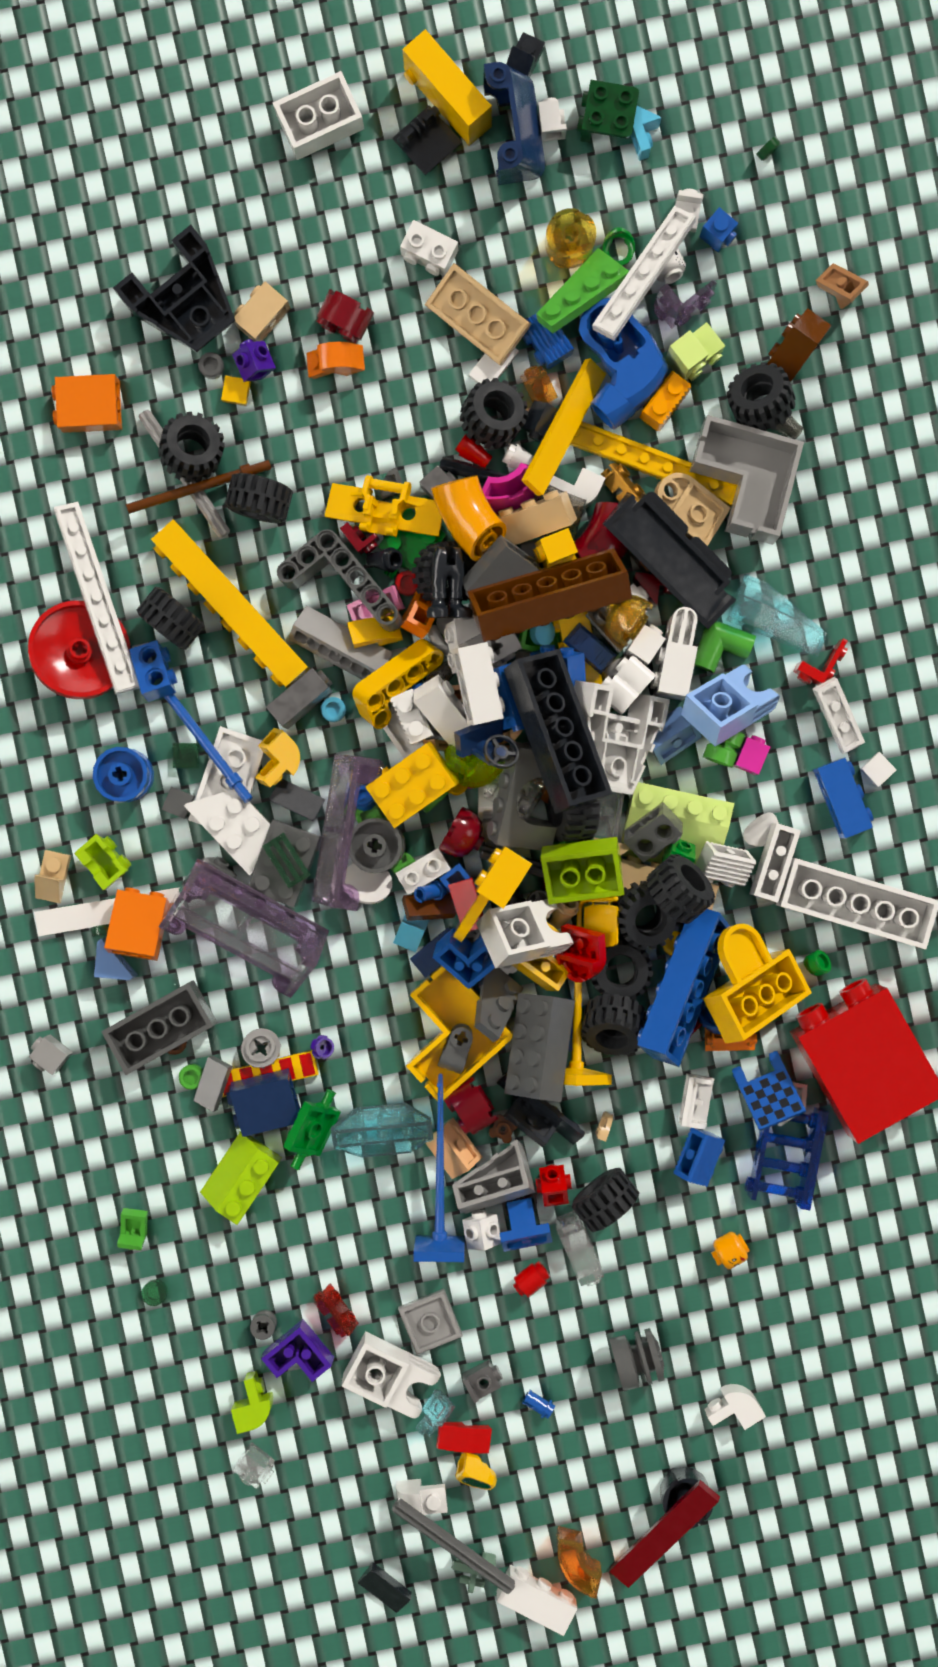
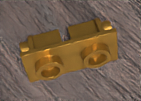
M612 463L609 465L612 469L611 471L607 468L601 473V476L605 477L604 483L612 493L621 488L622 492L616 497L619 502L627 492L633 494L636 497V501L641 494H645L639 484L636 483L634 485L629 479L630 473L622 464Z

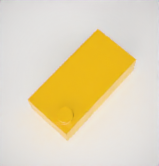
M426 29L402 49L404 76L411 85L416 84L468 146L473 144L492 127V105Z

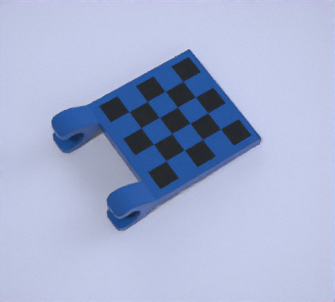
M778 1051L769 1054V1061L775 1071L749 1082L740 1066L732 1069L733 1077L759 1131L806 1112Z

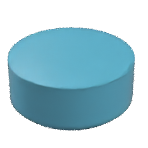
M553 624L530 628V637L533 643L536 645H549L555 637Z
M330 697L322 703L321 714L329 722H338L344 718L346 706L339 698Z

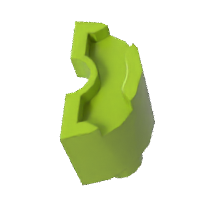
M95 834L74 854L93 874V878L99 886L106 890L123 876L132 865L124 855H119L115 851L117 845L109 836L103 839L100 835Z

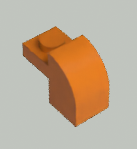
M328 342L319 344L316 350L306 353L309 378L317 379L332 373L349 376L365 370L363 345L351 342Z
M416 591L406 612L402 616L400 627L423 639L428 634L435 618H426V610L432 605L431 601H425L422 598L423 593L418 594Z

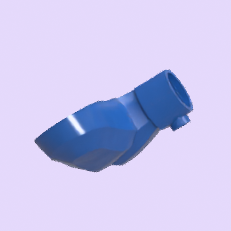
M610 297L600 300L582 314L579 332L583 341L601 359L605 370L612 377L610 383L604 385L590 405L597 416L608 427L615 430L651 400L667 378L668 364L652 335L633 314L614 341L593 330V323L611 299Z

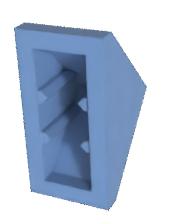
M106 937L100 939L97 942L94 977L122 980L135 978L138 974L124 957L119 954L108 953L104 948Z

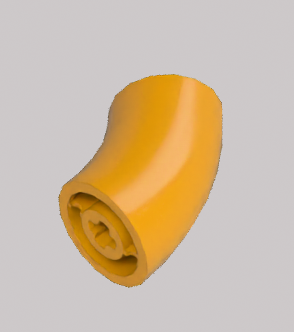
M477 475L431 488L435 503L447 529L461 549L472 560L478 561L500 535L505 537L506 524L497 516L488 503Z

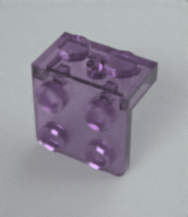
M712 280L684 303L681 302L670 286L665 284L658 291L653 305L655 307L654 312L661 321L665 320L671 329L677 324L681 327L692 318L691 313L697 309L702 311L711 303L710 299L715 295L714 290L717 283L715 280Z

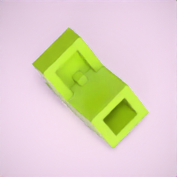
M257 1370L248 1372L244 1379L248 1398L235 1401L231 1408L237 1434L260 1427L266 1421L273 1404V1392L265 1393L264 1381L262 1377L258 1378Z

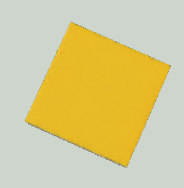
M225 375L221 401L247 406L251 381L243 382L242 378Z

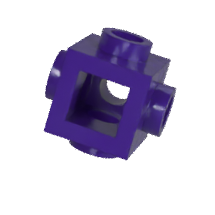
M253 339L246 340L232 354L243 382L262 380L276 369L265 341L254 342Z

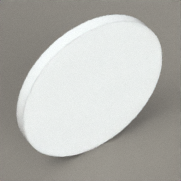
M353 863L344 872L343 887L353 900L363 904H375L383 901L390 894L392 878L388 870L382 873H369L361 870Z

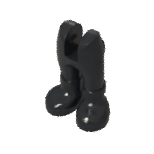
M435 547L431 569L432 592H430L433 602L426 610V618H472V609L464 606L461 602V599H463L462 588L464 581V560L461 547H451L449 565H446L445 547ZM446 578L448 579V608L445 606Z

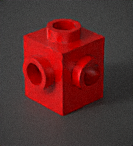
M548 1165L539 1168L540 1178H535L537 1194L542 1193L544 1207L569 1204L567 1189H572L570 1174H565L564 1165Z

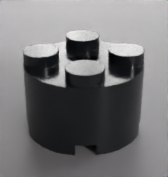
M689 1467L670 1469L660 1486V1498L664 1512L666 1513L699 1480L708 1486L704 1475ZM713 1508L692 1528L698 1527V1524L704 1520L706 1521L710 1517Z

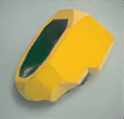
M472 1453L461 1454L457 1464L456 1479L474 1488L493 1489L496 1486V1474L488 1467L485 1461Z

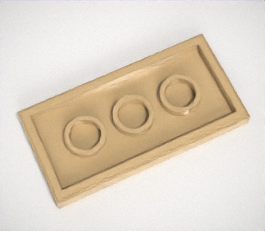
M455 263L452 264L425 303L426 307L501 366L532 325Z

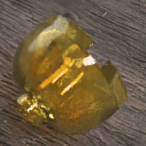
M632 595L631 599L625 600L620 604L608 605L605 613L608 615L605 622L606 630L610 637L622 646L627 647L629 645L626 642L627 639L634 640L649 617L645 612L647 608L652 611L653 604L640 596Z

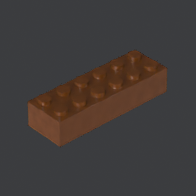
M614 548L467 591L473 617L484 642L489 640L495 641L513 633H522L533 627L546 626L560 619H569L577 614L596 611L601 607L620 604L632 598L628 571Z

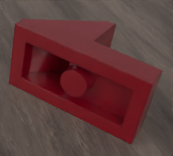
M635 572L633 582L637 587L641 586L649 595L647 600L653 608L657 606L659 589H662L664 594L673 595L653 574Z

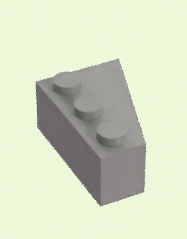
M514 1140L506 1149L499 1154L496 1153L485 1164L475 1168L452 1185L458 1210L467 1214L536 1192L524 1146L520 1141Z

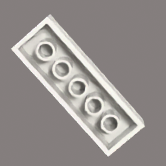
M792 858L778 903L776 902V905L922 949L927 948L938 912V900L797 858Z

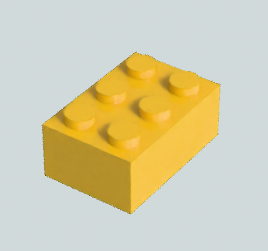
M430 741L365 787L393 828H396L455 787L460 781L432 741Z

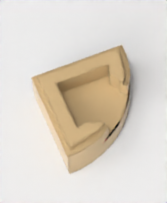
M606 1111L603 1112L595 1132L598 1139L606 1142L612 1125L613 1114Z

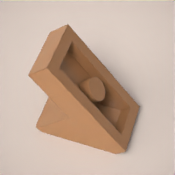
M834 263L816 279L819 288L836 297L840 309L849 305L869 286L867 280Z

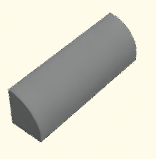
M307 605L294 622L289 636L290 641L361 680L390 661L393 656V652L376 643L354 649L347 627Z

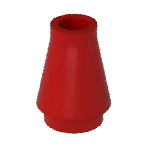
M465 434L454 450L459 453L458 456L485 468L493 456L481 444L479 446L475 444L476 440L474 438L469 439L466 436L467 434Z

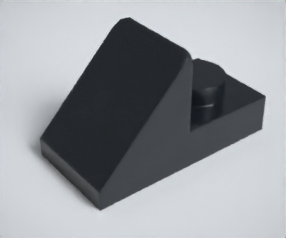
M523 32L517 45L512 46L506 65L531 77L545 48V42Z

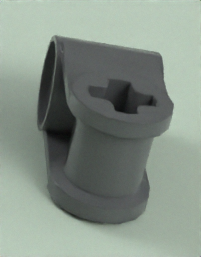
M459 1023L452 1028L437 1066L462 1074L473 1040L472 1029L467 1024ZM461 1031H464L466 1038H463L462 1041H458L457 1035H460Z

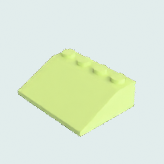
M638 782L633 795L630 796L620 843L625 844L624 832L628 827L664 802L683 822V834L680 839L695 845L696 860L694 864H696L706 841L724 845L734 803ZM668 825L660 826V828L667 829L670 827ZM643 839L641 842L648 843L650 840ZM667 846L662 849L657 857L649 858L647 861L661 864L662 856ZM631 849L621 855L625 857L627 855L638 857Z

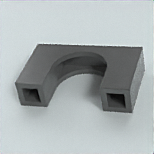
M515 742L519 748V758L512 767L504 769L503 773L500 774L498 782L499 791L493 801V816L487 826V837L498 846L542 851V846L553 845L557 828L548 820L527 818L518 814L517 798L519 792L529 781L542 776L531 745ZM510 744L508 751L515 752L514 748ZM515 757L505 759V764L513 762Z

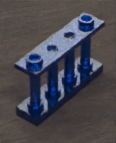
M814 1107L813 1113L810 1112L809 1115L802 1113L790 1120L807 1124L810 1127L809 1137H805V1139L770 1133V1127L759 1131L751 1177L747 1176L745 1182V1191L748 1192L747 1195L751 1200H756L757 1193L760 1191L792 1197L800 1209L811 1210L829 1115L827 1110ZM767 1142L803 1149V1152H806L804 1162L795 1163L764 1157ZM762 1167L798 1173L801 1176L800 1184L793 1188L761 1182Z

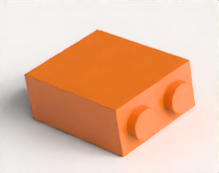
M115 374L55 377V385H52V397L56 401V410H53V421L63 433L122 430L120 380Z
M128 887L125 888V891L117 889L104 946L105 950L108 953L158 961L170 902L164 897L165 895L158 892H150L149 895L141 894L140 890Z

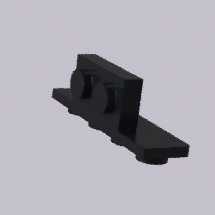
M507 1072L496 1082L504 1090ZM512 1095L515 1100L504 1117L541 1147L547 1144L555 1130L573 1145L584 1137L585 1132L576 1122L569 1120L556 1106L549 1104L546 1100Z

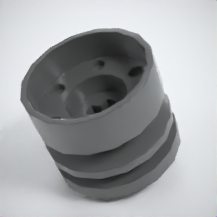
M650 1328L644 1329L647 1339L645 1342H641L638 1331L634 1332L635 1344L630 1345L625 1335L609 1339L623 1392L639 1388V1375L644 1374L649 1385L653 1384L650 1372H656L658 1382L665 1381L663 1357L659 1343Z

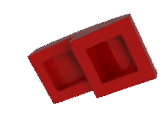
M439 1422L436 1447L454 1452L489 1453L492 1428L489 1425L466 1426L463 1422Z

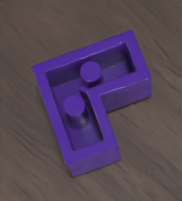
M302 1319L266 1348L261 1360L276 1378L297 1363L313 1382L332 1366L334 1356L306 1321Z

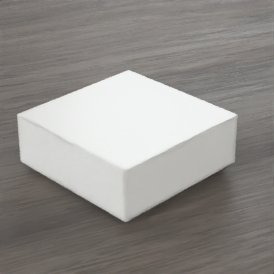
M877 752L860 768L876 787H879L896 771L894 766L880 752Z

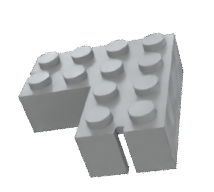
M706 416L701 426L696 445L697 448L694 452L689 472L737 485L725 532L743 537L753 534L752 539L772 545L777 541L781 534L804 442L714 416Z

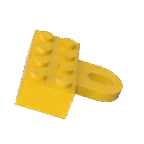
M505 846L501 850L496 848L488 860L492 863L487 872L482 869L474 882L477 885L476 891L479 895L461 921L453 937L460 942L464 940L489 900L504 909L532 863Z

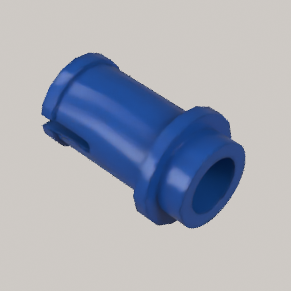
M436 880L432 881L430 885L419 886L414 890L415 899L419 903L431 899L441 900L446 894L444 884Z
M529 1389L522 1401L523 1405L525 1404L541 1414L540 1418L545 1417L548 1419L555 1408L552 1400L547 1401L531 1389Z

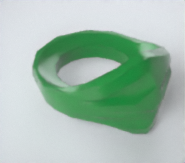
M616 227L605 237L602 250L610 256L609 245L613 239H624V243L628 247V254L623 260H615L623 266L632 259L635 251V242L629 231L622 227Z

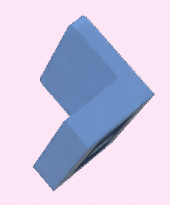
M680 706L667 714L665 726L662 732L658 731L653 742L655 744L653 754L661 765L702 738L700 732L681 715L683 708Z

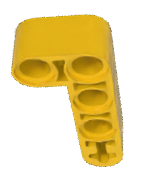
M420 639L355 685L352 692L361 717L376 729L386 727L392 717L388 706L391 698L403 693L437 669L443 662V652L428 640Z

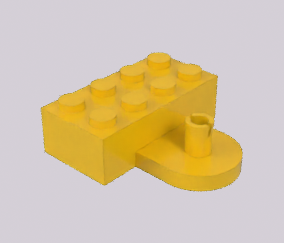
M736 924L724 929L717 945L719 959L730 980L705 996L703 1000L724 1042L732 1043L746 1040L812 992L790 949L769 953L756 929L747 924Z

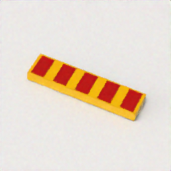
M312 1050L277 1058L274 1064L265 1068L252 1067L251 1065L233 1068L222 1097L227 1096L226 1094L230 1090L231 1082L287 1068L290 1070L292 1081L319 1075L316 1058L312 1055Z

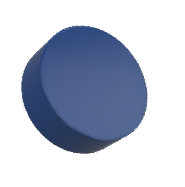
M367 785L357 787L352 793V801L355 807L361 811L370 810L377 804L365 786Z

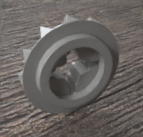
M264 1028L255 1029L244 1038L241 1045V1053L244 1060L252 1067L265 1068L274 1064V1061L280 1056L281 1044L278 1036L271 1030ZM256 1041L262 1045H268L265 1048L267 1051L266 1056L261 1052L256 1054L258 1050Z

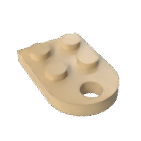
M684 473L668 475L657 484L654 491L688 526V532L685 536L689 540L692 537H699L707 546L731 509L694 478ZM665 485H669L673 489V497H668L665 494Z

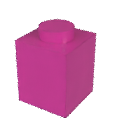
M752 735L751 738H744L741 748L738 750L734 767L753 775H759L770 749V746L765 745L766 740Z

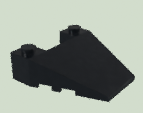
M190 224L171 240L177 252L186 261V266L151 294L133 272L115 285L113 289L135 317L193 351L198 352L233 324L235 318L209 248Z

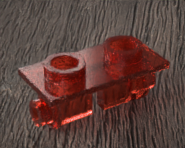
M331 1283L322 1292L319 1291L313 1296L315 1300L313 1303L318 1307L323 1316L328 1313L333 1315L327 1319V1322L336 1335H340L341 1338L345 1335L349 1336L359 1324L354 1313L349 1310L339 1292L334 1289Z

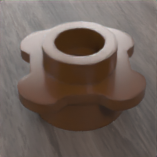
M498 1114L499 1119L489 1129V1135L492 1138L502 1139L504 1143H509L512 1140L511 1135L517 1127L504 1118L503 1115Z

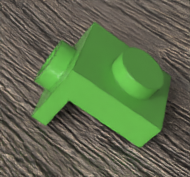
M123 1208L121 1212L120 1236L117 1241L118 1248L142 1250L147 1236L148 1211Z

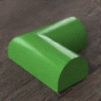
M716 621L709 629L706 627L697 648L694 666L715 673L723 651L747 659L754 645L756 635Z

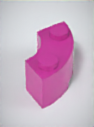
M520 463L515 471L506 476H488L482 490L488 503L497 515H499L498 512L502 509L512 506L513 510L521 507L522 502L535 498V501H537L540 497L521 481L529 465Z

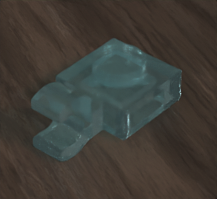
M435 1389L422 1408L426 1415L416 1426V1430L421 1435L426 1433L428 1436H432L436 1426L442 1427L456 1407L441 1390Z

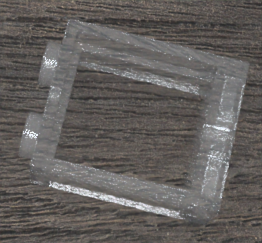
M575 1211L556 1218L555 1224L558 1235L580 1285L584 1286L587 1284V1286H593L601 1281L600 1278L604 1277L602 1265L583 1221Z

